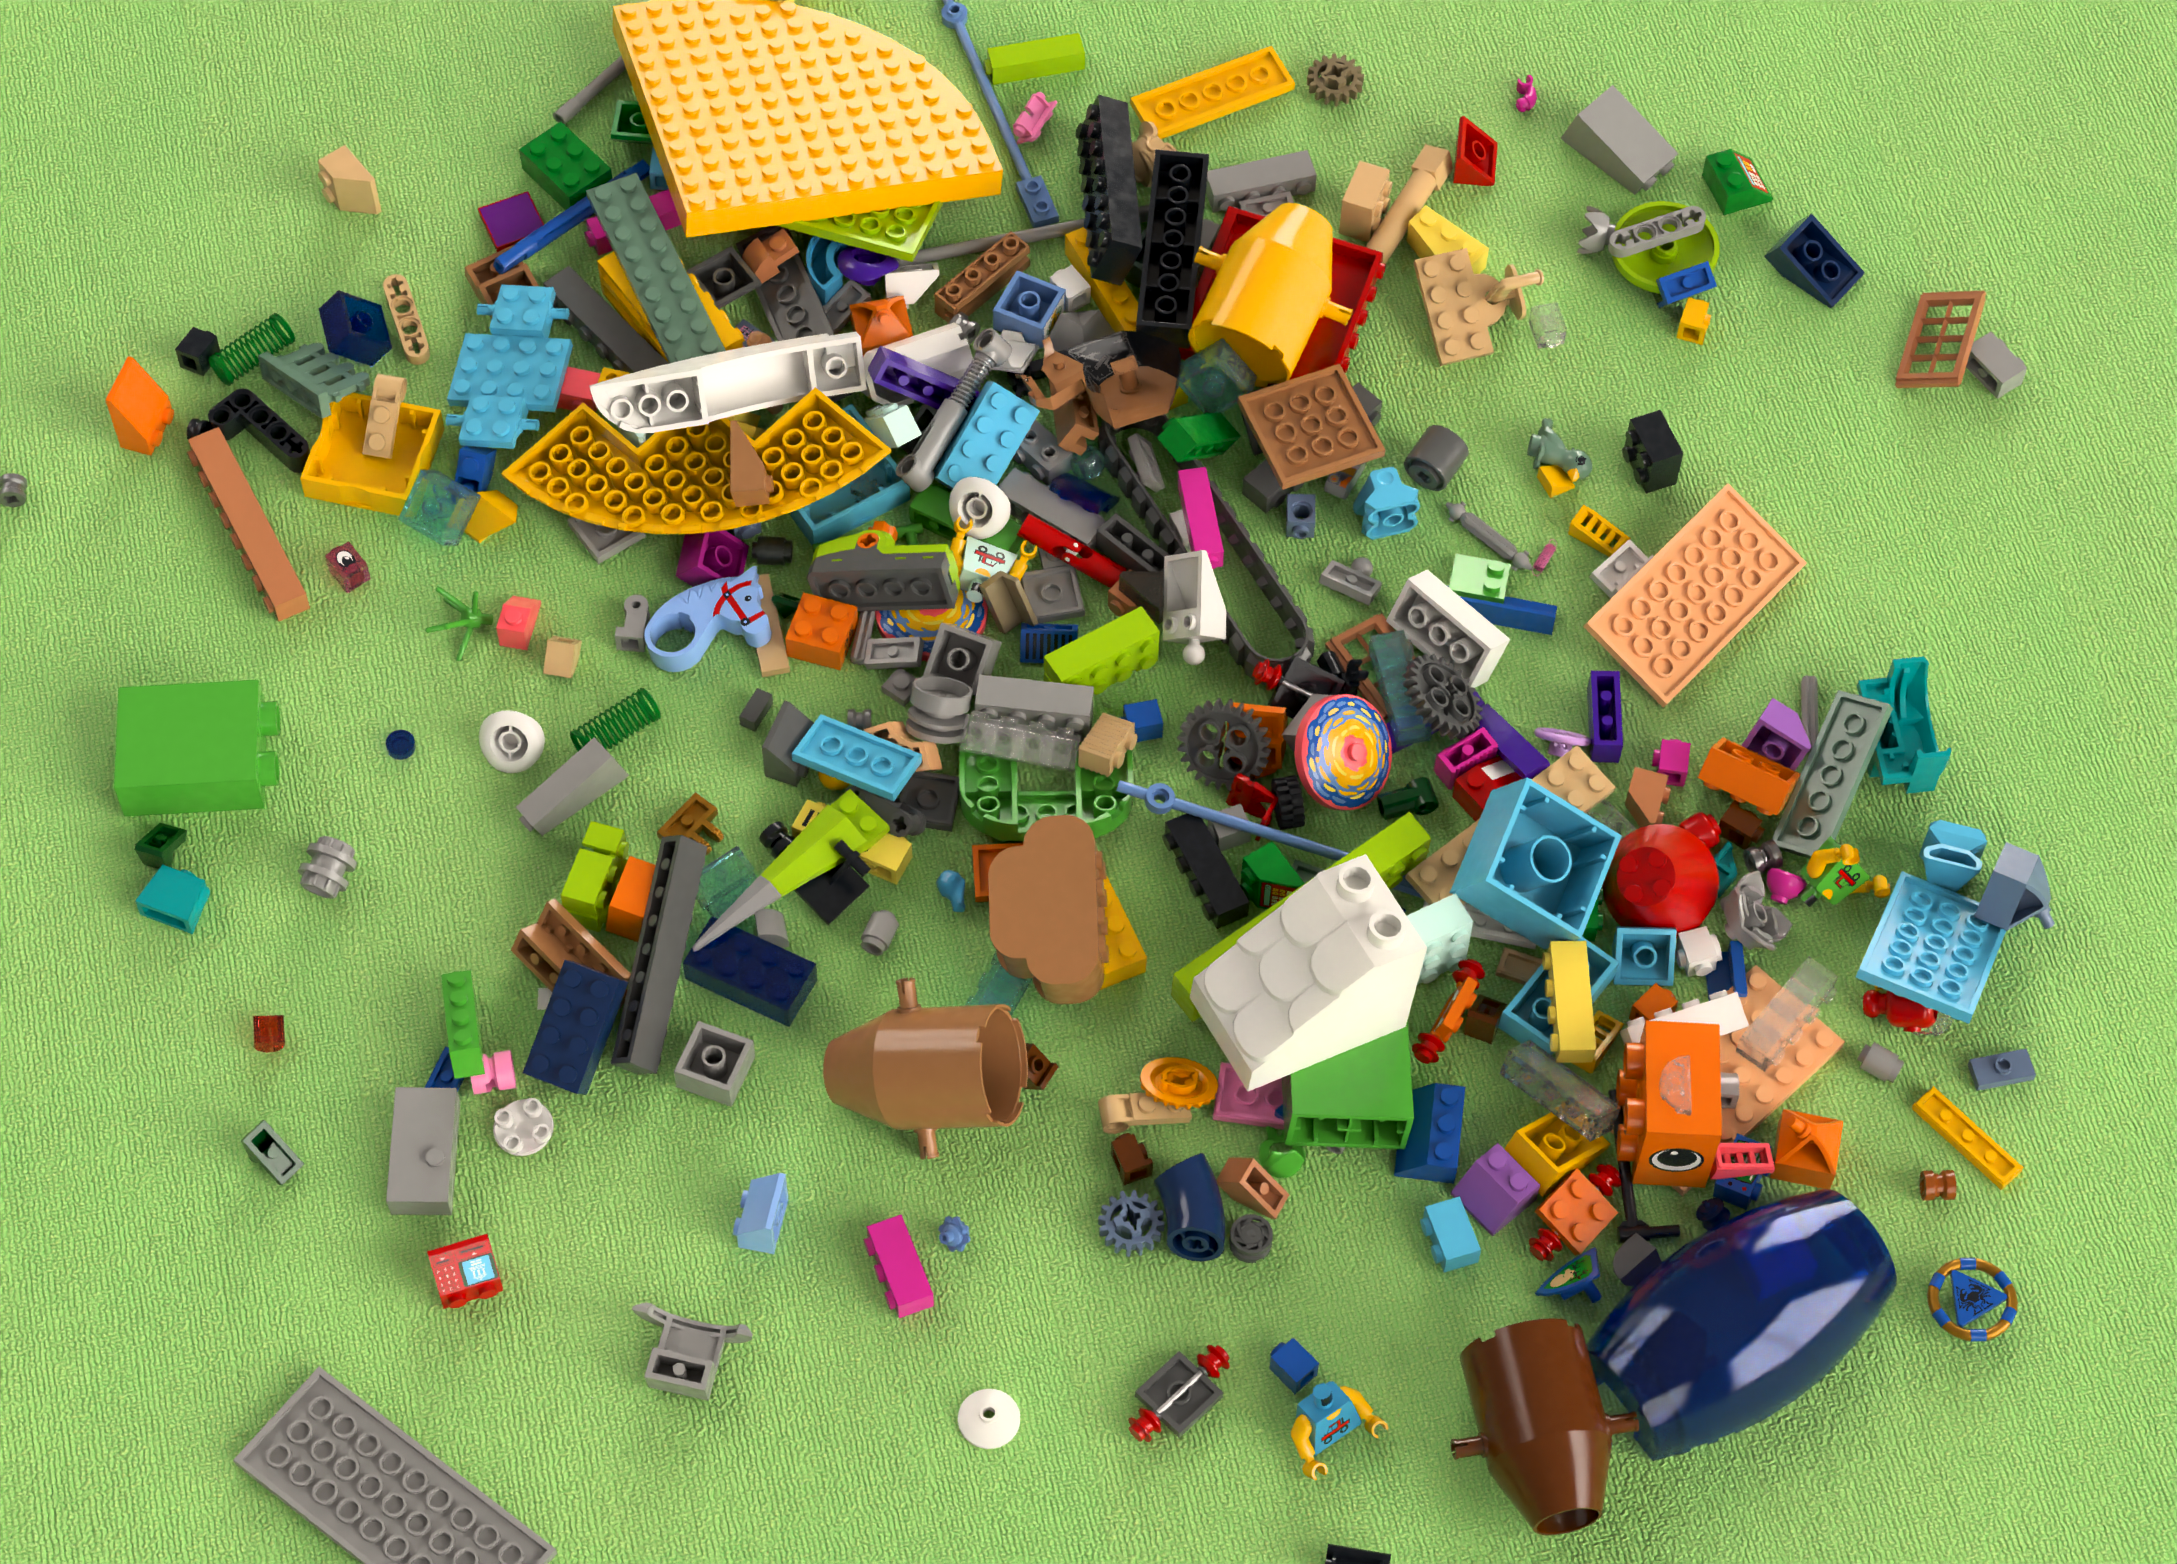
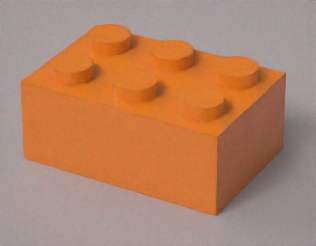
M1722 737L1711 747L1698 778L1704 781L1703 784L1706 787L1716 791L1722 789L1730 793V797L1740 803H1746L1747 801L1756 805V810L1772 816V814L1778 815L1787 806L1801 774Z

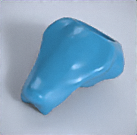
M952 870L943 871L936 881L940 894L951 901L954 912H964L965 879L958 872Z

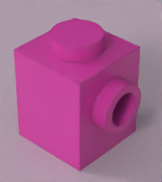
M1662 739L1660 749H1654L1652 766L1657 767V773L1669 776L1666 785L1684 787L1688 773L1691 743L1682 742L1678 739Z

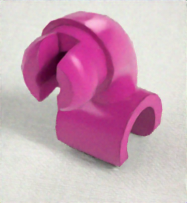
M1527 75L1526 83L1521 82L1520 79L1517 80V92L1524 95L1516 100V108L1520 112L1529 111L1537 101L1536 90L1533 87V77Z

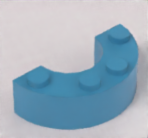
M813 236L806 251V271L822 306H824L843 287V274L837 269V258L843 249L850 246Z

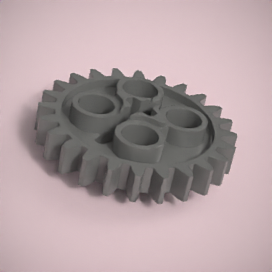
M1426 653L1423 656H1418L1405 667L1406 672L1402 676L1406 680L1402 685L1408 689L1404 694L1412 699L1408 704L1417 708L1415 715H1422L1424 717L1423 724L1429 722L1433 732L1439 729L1441 737L1447 734L1450 740L1455 737L1460 740L1470 735L1480 726L1479 721L1482 719V716L1479 713L1482 711V708L1477 705L1480 698L1473 695L1476 689L1468 686L1470 679H1463L1461 677V669L1455 671L1453 663L1450 662L1447 665L1444 657L1437 659L1435 654L1429 657Z
M1218 698L1214 706L1207 700L1203 708L1197 705L1193 710L1194 713L1189 712L1185 718L1187 722H1183L1180 726L1183 732H1180L1177 739L1183 743L1177 749L1178 751L1186 752L1181 758V762L1189 761L1190 765L1187 768V772L1196 770L1195 780L1200 779L1202 776L1205 777V786L1214 781L1216 790H1219L1221 785L1225 783L1228 791H1230L1236 774L1241 773L1248 776L1253 782L1255 776L1259 777L1263 771L1261 767L1265 768L1269 761L1265 757H1268L1271 753V749L1266 747L1271 742V738L1263 737L1268 731V727L1259 728L1258 725L1262 717L1253 719L1251 716L1254 709L1252 708L1244 712V703L1242 702L1236 708L1233 707L1232 699H1229L1227 704L1223 705L1222 700ZM1225 721H1227L1229 723V730L1227 732L1225 739V747L1227 748V750L1223 755V767H1220V758L1222 756L1224 748V742H1222L1221 740L1226 732ZM1206 725H1213L1217 732L1209 731ZM1234 730L1242 731L1246 738L1238 737ZM1203 751L1212 753L1214 759L1207 758ZM1231 757H1238L1242 764L1234 763Z

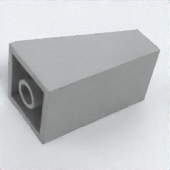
M1613 85L1583 109L1561 137L1565 143L1634 195L1642 188L1645 191L1651 188L1657 181L1655 177L1660 173L1665 176L1675 166L1672 161L1679 154Z

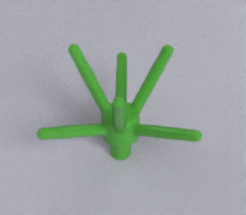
M437 586L436 591L444 597V602L461 613V620L427 627L425 632L430 633L460 626L467 628L456 657L457 661H461L473 629L479 628L481 624L492 625L493 615L482 613L478 609V591L473 592L472 608H469L450 593Z

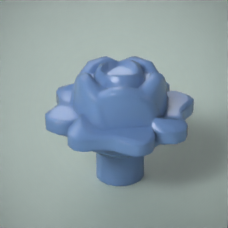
M950 1216L945 1217L944 1224L939 1226L941 1233L939 1235L940 1242L946 1244L951 1252L956 1250L959 1252L964 1251L965 1245L970 1242L969 1227L958 1216L953 1218Z

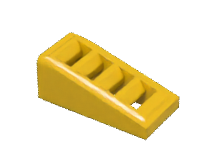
M1583 505L1572 519L1568 535L1608 557L1631 539L1586 505ZM1593 528L1597 529L1595 534L1591 532ZM1605 533L1607 537L1603 541L1600 538ZM1615 539L1617 543L1612 548L1609 544Z
M1600 1010L1593 1016L1595 1036H1597L1595 1037L1597 1050L1593 1061L1572 1063L1588 1073H1593L1624 1026V1023ZM1598 1024V1025H1600V1026H1602V1027L1608 1029V1030L1611 1031V1032L1608 1033V1032H1606L1605 1030H1603V1029L1597 1027L1596 1025Z

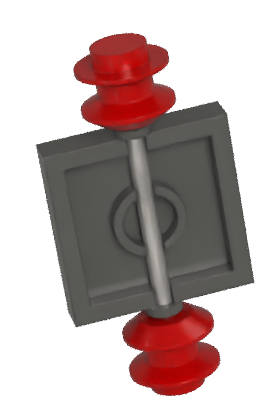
M1208 1345V1354L1206 1356L1202 1354L1197 1355L1199 1366L1197 1368L1178 1351L1135 1391V1397L1148 1409L1140 1408L1138 1410L1140 1415L1138 1419L1132 1417L1128 1419L1130 1424L1128 1429L1133 1437L1140 1442L1142 1440L1151 1442L1150 1433L1152 1431L1157 1433L1162 1431L1160 1421L1178 1438L1188 1431L1223 1398L1224 1392L1207 1376L1218 1379L1220 1377L1218 1370L1221 1367L1224 1369L1230 1368L1228 1362L1230 1357L1227 1352L1219 1345L1216 1347Z

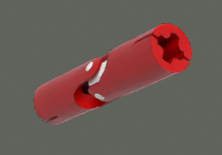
M1030 513L1017 533V536L1028 540L1029 543L1035 546L1037 545L1038 548L1059 558L1108 588H1111L1123 577L1127 570Z

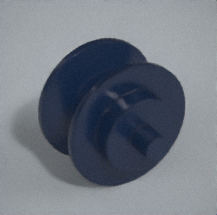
M1711 1198L1702 1201V1204L1696 1211V1217L1699 1221H1702L1704 1229L1714 1231L1724 1227L1730 1218V1211L1724 1207L1721 1199Z

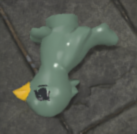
M1544 418L1538 435L1532 434L1528 445L1527 455L1535 457L1533 469L1537 470L1540 463L1558 466L1569 476L1571 482L1588 477L1592 471L1590 457L1579 449L1575 450L1572 448L1568 450L1561 438L1552 430V419Z

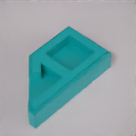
M1729 841L1714 856L1719 873L1718 898L1722 896L1737 877L1736 863H1734L1732 853L1733 847Z

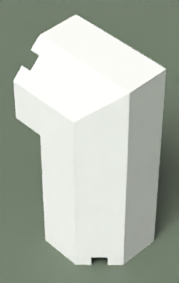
M951 323L883 346L960 380L973 360L967 339H960L958 334L963 331L956 323ZM878 348L867 351L863 356L867 390L861 392L882 405H890L895 402L897 406L913 403L914 399L872 381L868 367Z

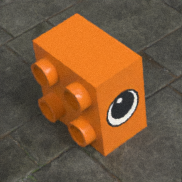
M1646 1020L1640 1043H1625L1623 1069L1618 1070L1616 1081L1617 1106H1625L1624 1124H1619L1617 1131L1616 1153L1617 1161L1632 1162V1184L1706 1187L1722 1137L1719 1024Z

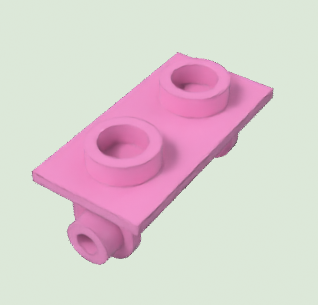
M1042 92L1032 94L1024 107L1029 114L1026 111H1022L1013 125V133L1019 137L1017 145L1028 141L1033 142L1041 135V128L1053 115L1052 111L1057 104L1056 100L1047 102L1045 100L1046 96Z

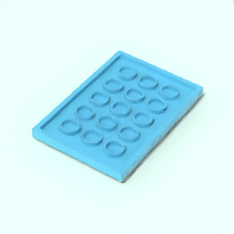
M1902 871L1859 967L1856 978L1969 1024L2006 930L1974 917L1980 902Z

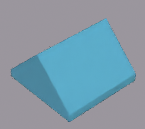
M1617 926L1612 943V957L1619 962L1613 978L1614 985L1653 986L1657 983L1659 986H1673L1677 929Z

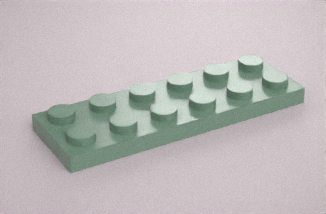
M1840 690L1837 691L1772 838L1780 850L1810 859L1813 852L1817 851L1830 836L1834 840L1836 839L1893 710L1890 704Z

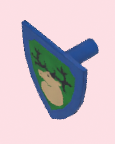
M1596 1247L1572 1259L1553 1273L1535 1292L1536 1296L1560 1294L1563 1300H1566L1584 1290L1592 1303L1599 1301L1602 1295L1592 1281L1600 1277Z

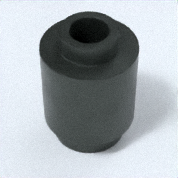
M758 536V541L752 542V558L757 559V564L785 565V563H792V540H786L785 537Z

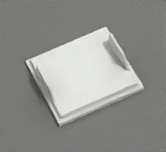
M1003 329L1000 336L1011 345L1012 353L1006 362L991 369L1023 374L1038 351L1039 345L1026 343L1022 332Z

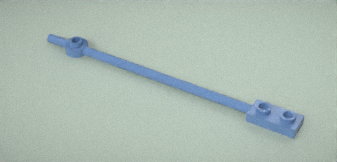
M942 0L944 3L941 11L942 23L950 29H955L1022 181L1016 182V190L1032 227L1037 228L1059 222V215L1041 175L1032 178L966 30L965 24L968 20L967 8L961 3L954 2V0Z
M1120 780L1116 790L1145 800L1147 809L1155 814H1165L1174 809L1335 861L1349 854L1346 851L1175 798L1172 788L1163 783L1153 784L1147 789ZM1155 800H1161L1163 803H1157ZM1404 875L1403 880L1396 887L1393 888L1395 890L1422 898V896L1406 880V875Z

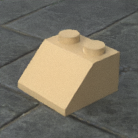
M346 145L318 160L320 168L318 176L323 183L322 193L328 203L333 202L340 211L379 214L382 212L374 177Z

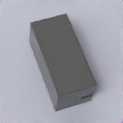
M757 688L739 716L740 725L755 732L773 705L772 694Z

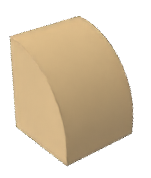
M553 636L548 639L543 674L572 678L579 660L582 641Z

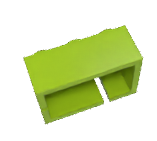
M591 821L582 841V846L592 848L593 851L579 849L560 896L562 906L585 929L600 932L603 922L607 923L609 904L629 859V842H626L623 829Z

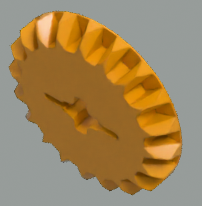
M1164 1057L1155 1059L1147 1063L1140 1074L1141 1089L1145 1090L1146 1096L1153 1097L1156 1103L1163 1102L1165 1107L1171 1105L1176 1109L1184 1107L1187 1110L1192 1106L1200 1108L1202 1104L1209 1105L1210 1101L1215 1099L1218 1090V1081L1207 1067L1185 1058Z

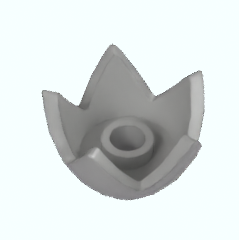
M1587 206L1589 213H1585V218L1592 225L1582 229L1587 237L1579 240L1578 244L1583 248H1579L1577 253L1592 254L1604 250V246L1609 243L1610 235L1615 231L1616 225L1609 224L1610 217L1601 210L1591 206Z

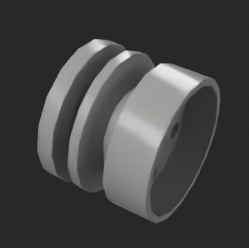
M932 675L916 678L912 684L910 701L914 706H911L908 710L909 718L906 721L905 727L907 732L913 737L932 743L952 744L963 741L966 735L965 726L968 723L965 713L970 710L973 694L971 687L964 682L944 676Z

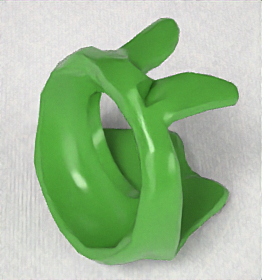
M1267 1126L1265 1128L1267 1139L1259 1147L1261 1166L1271 1176L1276 1178H1286L1295 1175L1301 1169L1306 1158L1303 1146L1290 1145L1293 1149L1286 1152H1269L1274 1144L1285 1143L1284 1129L1282 1133H1277L1275 1128Z

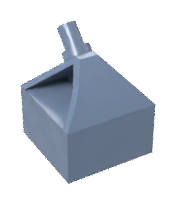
M2006 842L1974 917L2007 931L2033 916L2039 918L2044 929L2054 926L2055 922L2049 913L2051 911L2049 906L2051 900L2050 888L2040 856Z

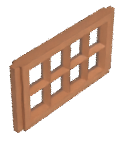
M1985 290L1923 293L1920 296L1897 372L1896 388L1959 387L1986 301ZM1948 306L1945 317L1926 318L1929 307ZM1953 306H1972L1969 317H1950ZM1948 324H1967L1964 335L1944 336ZM1923 325H1942L1939 336H1920ZM1962 342L1959 353L1939 354L1942 343ZM1919 343H1937L1934 354L1915 355V351ZM1931 361L1928 373H1909L1912 362ZM1956 361L1953 372H1934L1936 362Z

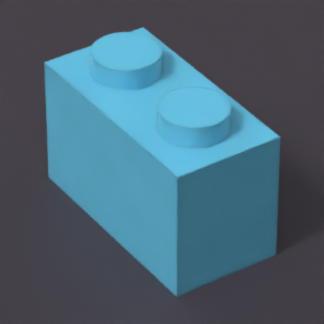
M1460 1196L1425 1206L1423 1218L1420 1219L1421 1228L1426 1237L1430 1236L1433 1244L1431 1246L1433 1259L1436 1264H1441L1443 1272L1478 1263L1481 1249Z

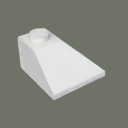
M937 262L906 265L884 275L886 298L904 296L906 308L908 309L909 304H915L940 275Z

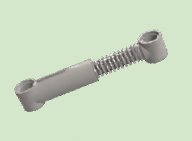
M992 328L983 330L975 338L973 347L976 350L974 360L971 361L969 368L964 372V376L961 377L959 384L956 385V389L951 393V397L944 399L911 454L903 457L896 467V475L915 492L924 491L933 482L935 476L933 469L967 416L968 412L965 408L969 407L968 404H971V400L974 399L973 396L979 391L977 387H981L980 383H984L985 375H989L988 371H991V368L1006 362L1012 353L1011 345Z

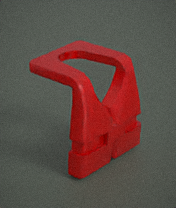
M1241 773L1236 774L1226 800V803L1230 806L1241 804L1244 812L1262 819L1260 825L1267 827L1271 822V814L1278 802V798L1257 781L1255 783L1252 782L1250 777ZM1260 802L1271 803V805L1266 810ZM1256 836L1255 840L1258 842L1261 839L1260 836Z

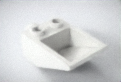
M1205 550L1164 556L1163 641L1188 644L1183 649V659L1190 665H1198L1205 658V650L1200 643L1226 639L1227 611L1207 551Z

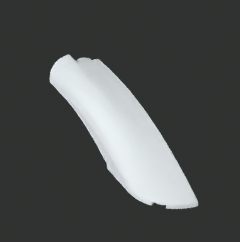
M857 332L830 336L826 333L748 346L677 361L589 385L592 398L605 418L616 424L619 428L635 433H655L705 425L712 421L746 412L798 402L815 387L825 396L867 390L861 336Z

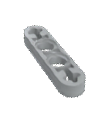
M1690 206L1617 230L1610 235L1608 251L1615 257L1623 258L1696 234L1704 228L1706 214L1703 209L1697 206ZM1665 224H1672L1673 226H1675L1676 230L1673 232L1665 231L1662 228V226ZM1640 232H1647L1652 238L1643 240L1638 234Z

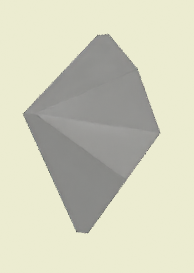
M1100 310L1061 313L1049 337L1051 338L1054 350L1058 352L1115 332Z

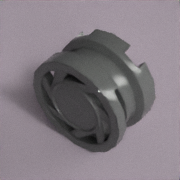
M1255 1214L1241 1216L1233 1223L1230 1230V1250L1238 1260L1246 1263H1256L1257 1260H1264L1269 1255L1272 1247L1273 1231L1269 1222L1261 1216Z

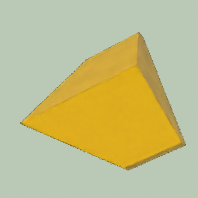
M498 490L475 492L459 524V529L480 544L488 536L516 523L518 505Z

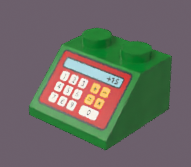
M1733 149L1706 156L1702 176L1723 215L1773 200L1771 193L1750 157Z
M1273 841L1243 857L1240 886L1248 900L1251 899L1257 908L1269 909L1305 884Z

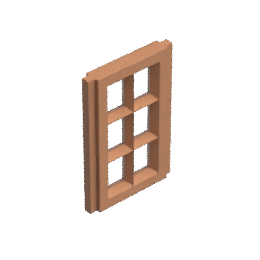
M1381 613L1331 638L1330 641L1325 643V647L1328 651L1336 653L1346 671L1347 664L1354 658L1344 645L1356 638L1359 640L1369 654L1361 659V665L1374 660L1386 677L1375 683H1372L1367 677L1366 680L1359 682L1358 691L1366 701L1378 710L1383 719L1387 720L1411 707L1408 704L1412 701L1411 697L1404 694V691L1394 678L1405 673V667L1416 657L1394 628L1386 622L1387 619ZM1373 629L1376 630L1387 645L1376 652H1373L1362 637V635ZM1390 650L1403 666V668L1392 674L1389 673L1378 658V656ZM1389 681L1402 697L1390 705L1377 690V687Z

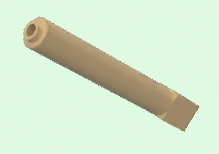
M1425 144L1411 166L1413 174L1365 246L1366 248L1383 252V263L1386 264L1408 231L1409 221L1422 209L1433 190H1440L1451 173L1453 166L1449 150Z

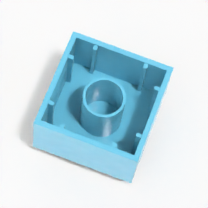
M1521 779L1491 790L1450 893H1456L1461 900L1543 949L1549 947L1550 941H1575L1581 939L1622 835L1531 779Z

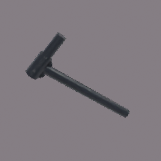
M1616 1089L1608 1091L1616 1147L1619 1124H1624L1622 1106H1617ZM1618 1161L1626 1220L1617 1227L1618 1243H1625L1635 1233L1646 1241L1654 1238L1680 1237L1679 1224L1649 1227L1642 1220H1638L1630 1161Z

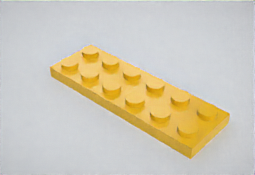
M1269 46L1131 97L1130 105L1141 123L1145 121L1153 122L1158 130L1157 136L1160 139H1164L1295 90V82L1273 47Z

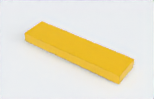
M1934 1086L1913 1104L1912 1110L2000 1190L2022 1172L2024 1168Z

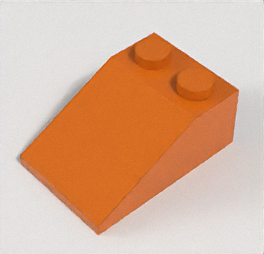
M128 356L105 401L120 447L151 456L155 447L161 444L163 432L166 426L170 425L173 420L174 410L171 407L168 395L133 357Z

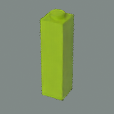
M1080 33L987 48V59L983 60L986 75L991 77L992 84L997 85L1084 70L1085 51Z

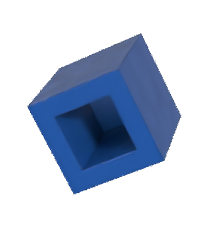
M1157 699L1123 705V716L1119 718L1135 723L1137 742L1163 738V720Z
M1294 1338L1286 1344L1284 1342L1279 1343L1270 1353L1269 1369L1294 1394L1300 1391L1318 1374L1319 1362Z

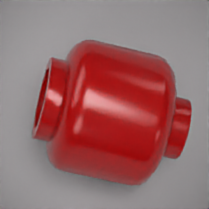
M1697 812L1679 824V827L1688 830L1702 840L1709 849L1716 846L1720 841L1719 835L1722 834V831L1711 814L1706 815L1703 812Z

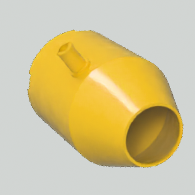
M1283 203L1237 239L1230 247L1228 254L1220 255L1203 246L1199 247L1194 263L1215 270L1217 276L1188 333V340L1196 353L1200 350L1208 357L1207 364L1234 380L1266 388L1268 383L1279 384L1290 379L1319 317L1323 318L1325 316L1344 326L1348 324L1353 309L1330 301L1331 298L1329 297L1332 291L1333 229L1327 219L1304 205ZM1229 355H1233L1237 361L1236 365L1230 363L1235 369V371L1227 363V360L1235 362V360L1232 357L1230 358ZM1239 365H1242L1246 371L1245 379H1241L1237 373L1238 371L1243 376L1238 369Z

